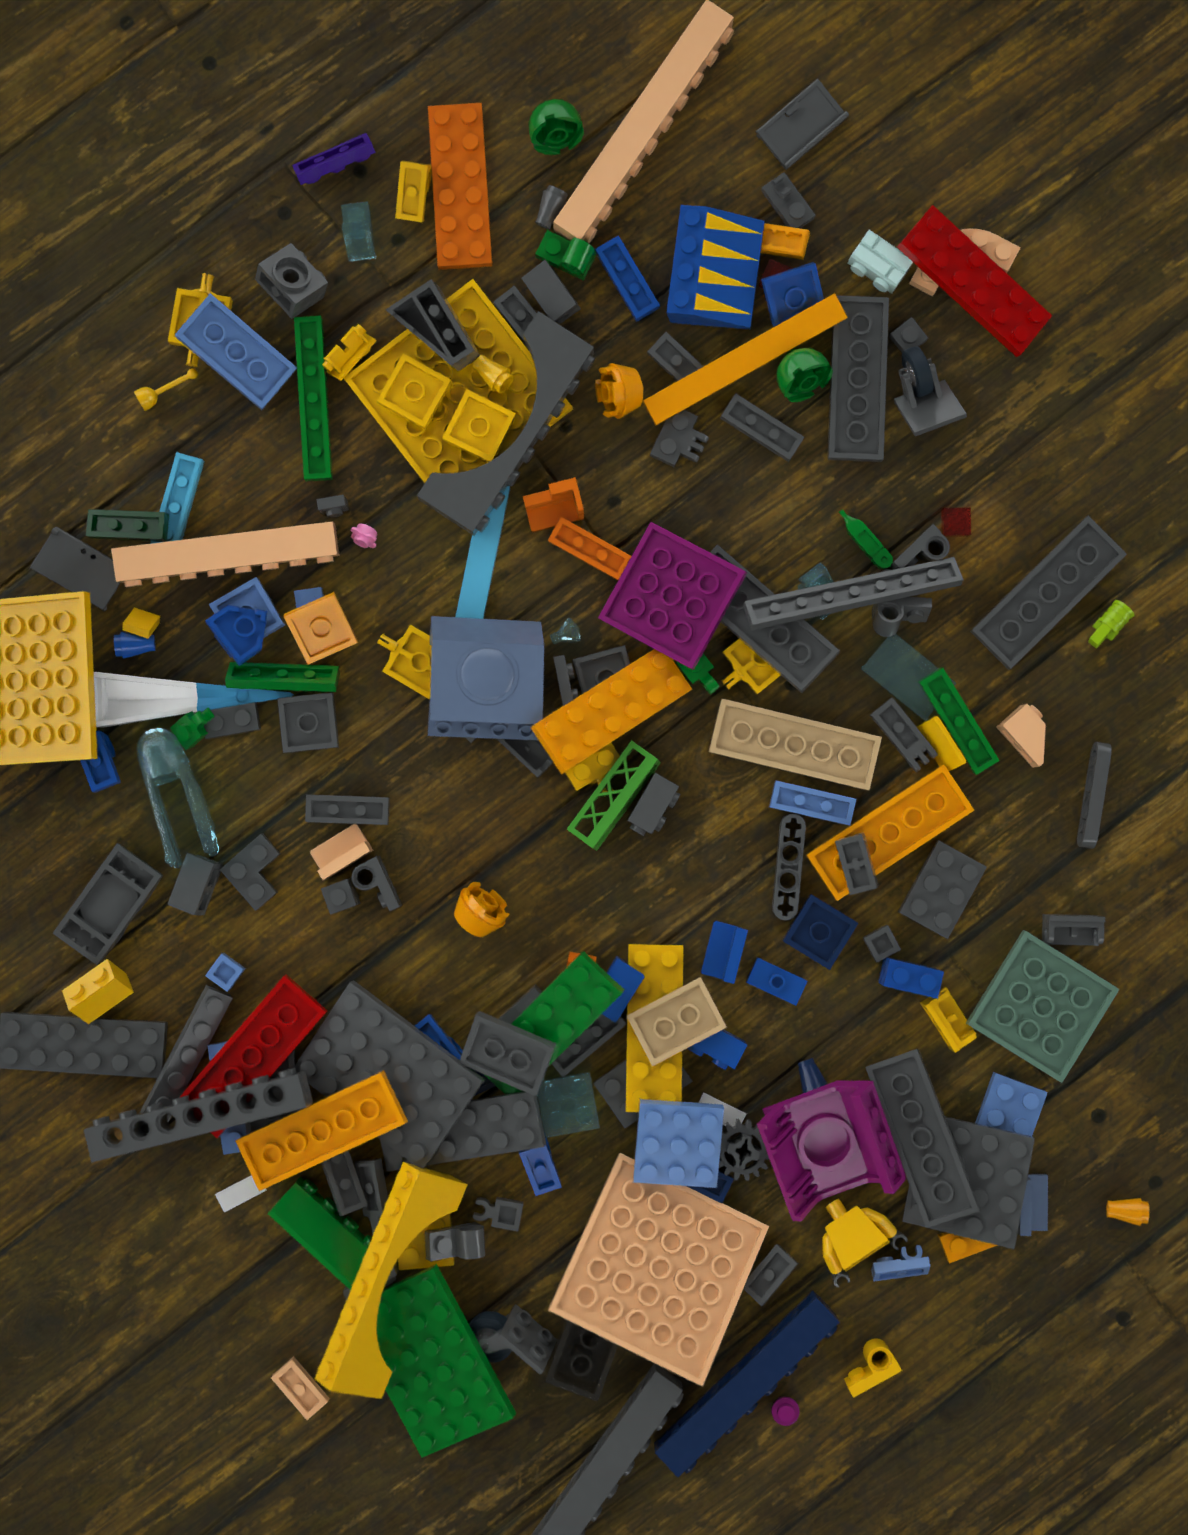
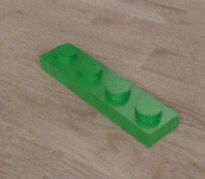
M230 662L225 683L226 688L336 692L340 672L339 666L247 662L238 666L236 662Z
M943 667L918 681L975 775L1000 761Z

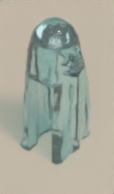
M153 728L148 730L137 743V757L163 844L165 863H168L170 867L181 868L183 859L158 786L178 779L182 781L204 852L208 853L210 857L219 853V845L216 838L215 825L202 789L194 777L191 766L188 764L190 760L184 753L178 738L168 729Z

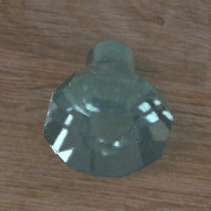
M567 618L557 632L550 634L553 644L561 641L576 643L581 639L579 627L571 618Z

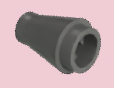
M548 185L547 190H543L538 217L535 223L550 230L553 221L567 203L568 194L557 187Z

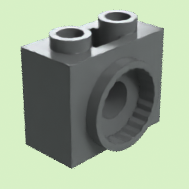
M292 243L260 262L255 277L258 284L291 319L323 299L328 285L322 272L316 270L309 263L305 254L298 251Z

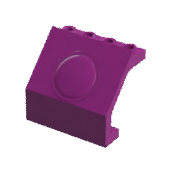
M838 1080L762 1109L765 1116L757 1123L792 1221H802L822 1199L860 1185L881 1183L884 1193L894 1194L906 1180V1175L873 1081Z

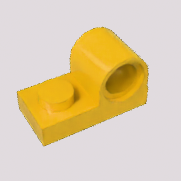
M400 161L395 218L424 222L426 194L430 188L432 175L431 165Z
M871 1339L863 1347V1355L868 1366L864 1368L857 1367L849 1372L848 1377L844 1378L853 1398L902 1371L888 1345L881 1339ZM875 1352H885L881 1360L876 1361L872 1359Z

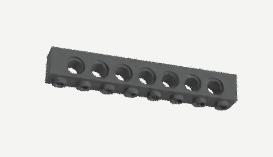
M292 1068L279 1072L278 1078L269 1079V1075H264L252 1079L253 1084L243 1086L242 1082H237L225 1086L226 1091L216 1093L215 1089H210L198 1093L199 1098L190 1100L189 1095L173 1099V1105L163 1107L162 1102L146 1106V1112L137 1114L136 1109L119 1113V1119L110 1121V1117L105 1116L92 1120L93 1126L84 1129L91 1163L306 1108L313 1104L306 1072L296 1073V1069ZM274 1086H278L282 1089V1100H279L274 1096ZM248 1093L256 1097L255 1107L248 1104L246 1099ZM221 1100L229 1104V1113H224L221 1110ZM195 1107L201 1109L203 1113L202 1120H198L194 1116L193 1111ZM168 1114L175 1117V1127L169 1125L167 1121ZM142 1121L149 1125L148 1134L141 1129ZM115 1128L121 1130L123 1134L122 1140L116 1138Z

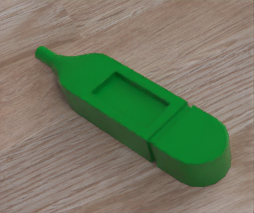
M841 509L839 513L844 518L849 536L877 568L881 570L889 568L893 562V557L889 551L884 548L883 544L861 520L847 515Z

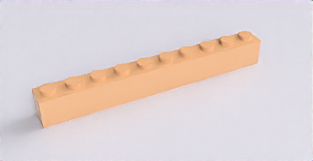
M709 0L704 2L553 221L554 232L569 241L572 238H579L587 243L593 240L597 233L596 226L600 220L604 222L612 211L611 204L616 198L620 199L624 195L628 187L627 181L631 176L636 177L643 165L641 161L644 156L652 154L658 144L656 139L660 133H666L670 128L675 111H681L689 98L687 96L688 92L692 87L694 89L698 87L703 79L704 74L702 72L706 66L711 67L719 55L717 50L721 44L726 45L734 33V29H732L734 17Z

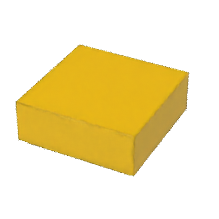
M134 607L123 622L122 630L149 639L160 623V616Z

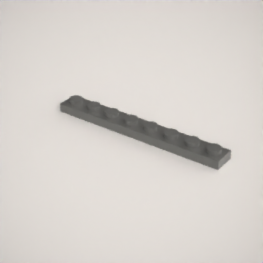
M951 557L745 601L743 608L751 630L961 586L964 579L955 558Z

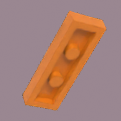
M560 517L548 539V542L616 580H619L632 557L563 517Z

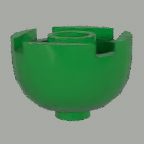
M551 99L539 104L532 111L528 122L530 140L534 145V149L545 155L561 154L560 149L567 146L569 150L573 149L582 140L584 135L582 120L578 111L571 103L563 99Z
M812 348L793 349L787 352L777 368L776 381L785 398L787 397L790 402H801L814 396L815 394L812 390L816 389L819 385L823 389L832 378L833 369L821 352Z

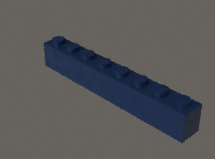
M812 1290L654 1442L655 1454L677 1477L683 1472H690L697 1464V1459L703 1453H710L717 1445V1440L724 1433L726 1435L731 1433L736 1427L737 1421L744 1414L749 1415L756 1408L757 1401L761 1397L770 1395L776 1389L777 1382L784 1375L786 1377L791 1375L796 1370L797 1363L804 1356L809 1357L818 1347L817 1344L824 1337L828 1338L834 1334L839 1323L837 1315Z

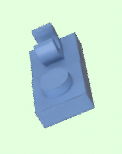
M916 1245V1256L910 1257L906 1252V1247H902L900 1252L901 1259L893 1260V1257H882L873 1263L871 1269L873 1282L926 1275L931 1267L929 1257H922L923 1251L920 1245Z

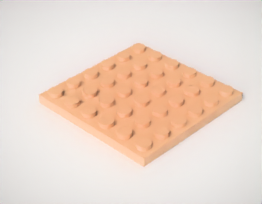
M619 1153L548 1310L703 1386L769 1226L687 1186L634 1183L635 1160Z

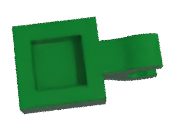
M702 654L694 670L676 662L678 668L692 685L699 680L710 695L719 689L718 683L708 673L714 669V666L704 654Z
M206 708L202 713L198 711L194 714L191 711L181 717L170 729L183 748L188 750L208 734L204 726L215 716L210 708Z

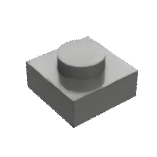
M912 317L889 335V338L901 353L911 347H920L928 340L927 335Z
M344 495L316 499L318 510L328 518L342 516L343 511L349 510L348 500Z
M884 925L862 937L875 962H879L901 950L888 925Z

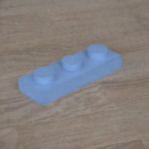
M775 781L769 808L850 826L856 799Z

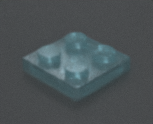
M590 1072L543 1080L538 1092V1100L545 1138L600 1128Z

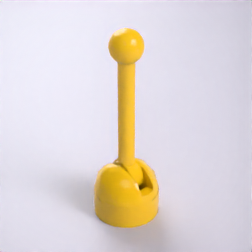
M191 368L187 374L156 390L142 387L134 391L144 411H147L156 405L157 395L188 379H196L198 372L196 369Z

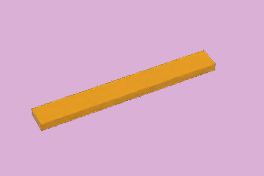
M834 293L643 400V404L656 426L839 324L848 317Z

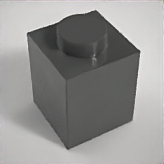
M352 878L321 888L330 915L361 904Z

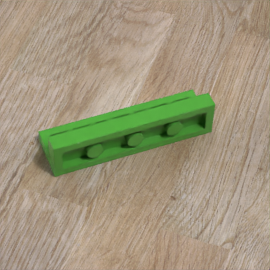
M631 740L567 830L597 851L661 762ZM634 749L643 755L645 759L639 767L628 769L627 757ZM624 763V769H623V770H619V768H620V767L622 766V764ZM635 772L633 776L630 778L629 773ZM625 773L627 782L625 787L612 791L611 779L614 775ZM606 786H608V792H603ZM619 794L617 798L613 800V795ZM609 796V809L606 812L596 813L595 801L598 797ZM591 808L592 814L586 815ZM603 816L597 823V817ZM593 818L594 829L588 837L576 830L582 819Z

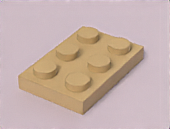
M701 977L627 1015L652 1066L727 1028Z

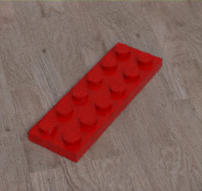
M934 205L926 211L897 246L901 252L1016 357L1024 352L1052 317L1041 304Z
M287 974L284 975L180 1097L189 1095V1099L192 1100L199 1098L198 1093L206 1090L215 1089L216 1093L226 1091L225 1086L233 1083L242 1082L243 1086L253 1084L252 1079L264 1075H269L270 1079L328 1011ZM248 1093L246 1097L249 1103L254 1098V1095ZM221 1100V1110L224 1113H229V1104ZM195 1107L193 1111L194 1116L198 1120H202L203 1113L201 1109ZM227 1128L216 1130L210 1133L216 1138H218L223 1134V1132Z

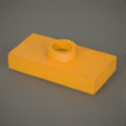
M765 223L761 253L804 260L810 232L807 229Z

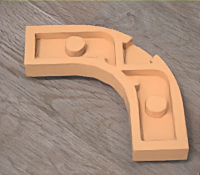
M961 229L1006 273L1009 271L1021 247L989 231ZM919 267L909 283L931 296L935 294L938 285Z

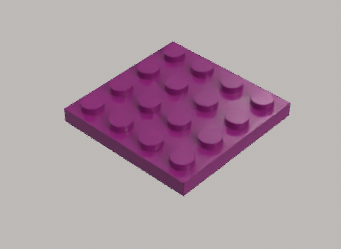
M650 522L598 619L694 670L747 572Z

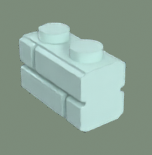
M868 230L850 256L848 264L851 265L850 269L860 277L865 275L874 281L873 285L881 292L888 291L892 294L913 262L896 247L871 230Z

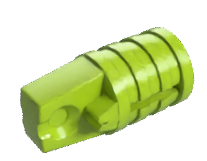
M1115 600L1102 617H1099L1092 627L1096 631L1089 638L1088 643L1097 649L1106 638L1112 641L1124 625L1128 623L1129 619L1134 617V612L1123 602Z

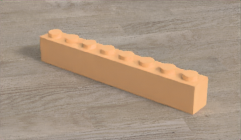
M333 521L111 549L116 582L125 583V587L141 586V580L152 579L153 584L170 582L169 577L180 576V580L197 579V573L207 572L208 577L224 575V570L235 569V574L252 572L251 567L262 566V570L278 569V563L289 562L290 567L306 565V560L317 559V563H328L334 561L333 557L340 556L336 526Z

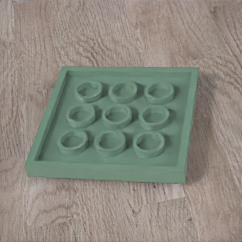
M1023 930L966 1024L1063 1083L1120 989Z

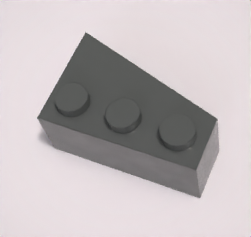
M432 279L386 309L388 313L457 371H460L480 356L442 290Z

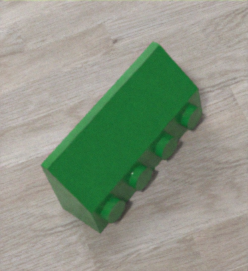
M300 1176L268 1212V1215L351 1290L372 1237L369 1235L364 1236L358 1230V1224L349 1216H346V1218L340 1216L335 1202L327 1197L324 1199L317 1192L318 1188L309 1179L304 1180Z

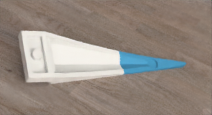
M94 672L96 728L183 715L191 711L194 713L202 712L206 708L214 710L254 702H264L294 695L291 692L226 688L223 685Z

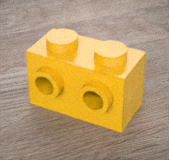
M106 959L62 990L68 1010L87 1024H90L134 993L127 973L109 959Z

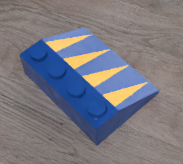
M681 205L666 312L670 323L751 330L765 224L763 220L711 207Z

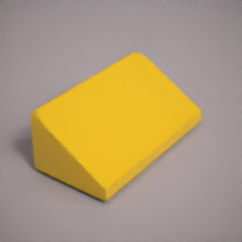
M939 716L931 717L917 726L918 730L937 752L938 756L934 759L938 766L945 765L948 771H951L966 763L967 760Z

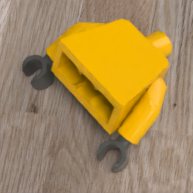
M836 1199L826 1206L834 1221L825 1227L827 1232L822 1237L823 1258L832 1273L834 1285L838 1288L837 1279L839 1277H845L847 1282L850 1283L848 1270L887 1244L899 1250L895 1245L897 1238L901 1237L906 1243L908 1241L907 1237L897 1230L885 1215L868 1207L860 1209L858 1206H855L847 1211L840 1199Z

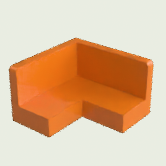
M576 477L548 484L549 490L523 496L532 532L555 527L560 517L570 522L584 520V508Z

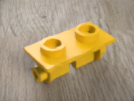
M359 324L356 327L352 326L340 340L346 346L344 350L336 345L324 357L325 362L322 366L327 370L328 374L340 381L353 370V367L363 356L369 353L371 347L377 341L367 335L366 330Z

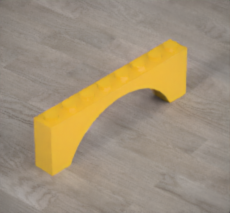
M406 1162L402 1163L315 1377V1380L329 1391L382 1399L392 1374L391 1369L386 1365L379 1350L376 1330L378 1307L385 1283L396 1261L410 1242L428 1225L458 1210L468 1184L446 1173L428 1168L423 1169Z

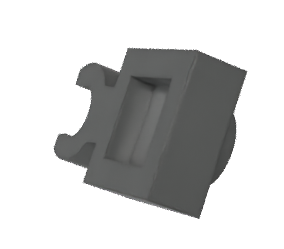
M480 1197L476 1199V1204L484 1206L485 1212H474L473 1219L484 1221L487 1218H492L491 1227L518 1231L524 1202L496 1197L494 1205L490 1204L486 1198Z

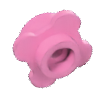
M362 523L358 524L357 527L351 528L353 533L351 538L354 543L363 548L376 547V543H374L378 535L376 530Z

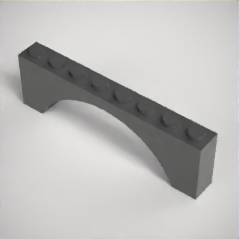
M539 311L523 333L524 342L531 353L537 372L536 398L533 410L523 431L506 451L485 465L459 473L443 474L432 472L417 495L419 501L473 536L478 531L482 533L490 521V518H488L489 513L493 508L497 510L505 498L503 492L508 485L512 487L520 476L518 469L523 462L527 464L535 453L533 446L538 439L542 441L550 430L549 422L553 416L558 418L565 407L564 399L568 393L574 394L580 384L579 376L583 370L588 372L595 361V357H593L594 347Z

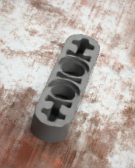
M1094 742L1091 749L1077 834V844L1079 847L1094 849L1097 844L1112 752L1111 744Z
M797 814L784 816L779 826L772 911L781 920L794 918L798 911L806 825L804 819ZM791 818H795V823L800 824V828L794 831L793 837H799V843L793 841L783 842L784 836L790 838V829L785 828V824L791 822ZM788 845L794 846L798 852L796 859L793 861L785 860L782 854L783 849ZM789 872L795 877V883L791 888H784L780 884V877L782 874ZM779 890L785 893L794 892V898L788 896L787 900L788 905L792 906V911H787L784 916L782 911L777 908L784 901L783 895L778 896Z

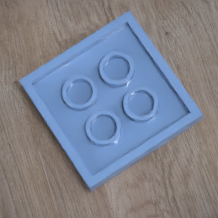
M640 1099L633 1182L717 1188L724 1116L723 1104Z

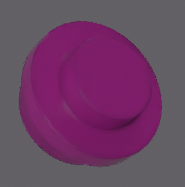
M790 1397L778 1398L773 1403L771 1409L774 1420L782 1426L794 1424L800 1413L797 1402Z

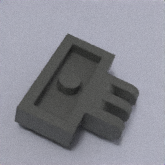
M683 410L667 419L650 456L672 467H675L679 456L697 463L700 457L692 453L691 449L702 453L704 446L695 441L697 439L707 443L709 439L705 434L693 429L698 416Z

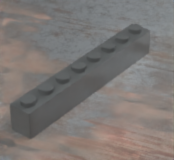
M653 1364L531 1535H585L587 1524L590 1520L594 1522L600 1515L602 1503L606 1498L611 1499L619 1486L617 1482L623 1475L627 1476L631 1472L635 1461H633L639 1452L643 1454L651 1442L650 1436L655 1430L659 1431L664 1426L668 1411L671 1407L676 1408L684 1396L682 1393V1381L660 1365Z

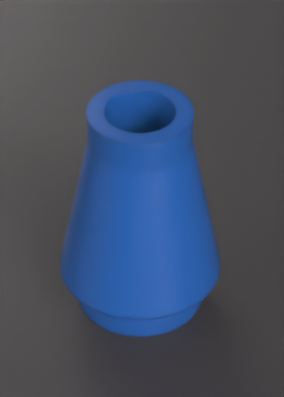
M120 632V635H114L116 657L123 656V659L155 651L154 635H151L149 639L127 632Z

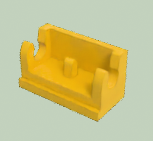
M947 987L940 989L938 999L928 997L920 1002L941 1037L953 1052L956 1053L977 1038L974 1029L966 1024V1017L949 993Z

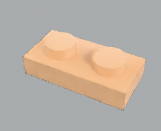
M294 1356L271 1377L306 1420L312 1417L330 1399Z

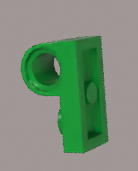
M547 230L535 253V257L542 261L546 260L550 265L584 281L596 258L594 247L584 240L572 238L569 241Z

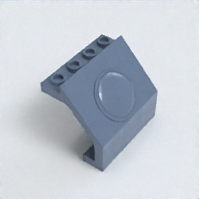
M431 616L429 638L431 645V681L428 736L538 740L531 727L543 719L544 640L541 622Z

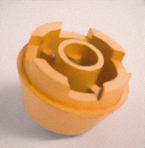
M610 363L607 367L599 368L601 379L595 380L597 402H603L606 409L603 412L605 417L620 419L641 406L643 401V384L635 368Z
M472 882L467 888L461 890L454 910V917L459 925L470 934L477 937H485L505 925V919L509 916V913H506L504 910L507 903L495 890L492 889L490 892H487L480 888L481 883Z

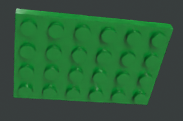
M437 1264L383 1289L378 1307L376 1330L382 1358L392 1371L385 1390L421 1458L514 1418L516 1411Z

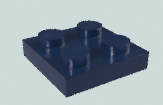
M810 894L782 941L830 970L858 923Z

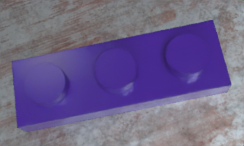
M364 133L292 166L301 185L305 183L312 184L317 182L321 176L330 172H340L346 165L355 161H365L371 154L376 152L367 133Z

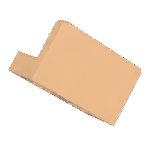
M353 824L312 849L310 854L320 868L317 870L322 880H326L374 850L359 826Z

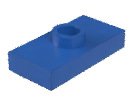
M758 957L746 980V983L795 1006L808 982Z

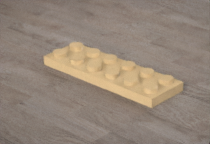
M721 699L708 752L868 791L870 790L882 737Z

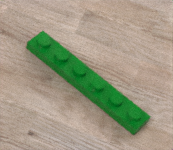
M322 316L294 317L304 480L306 482L333 480L326 369L322 366L325 362Z

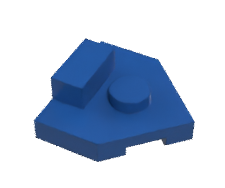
M227 605L205 620V623L214 633L216 640L230 658L235 660L238 666L262 651L267 611Z

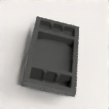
M117 843L52 934L94 964L99 965L121 939L135 915L149 900L163 875Z

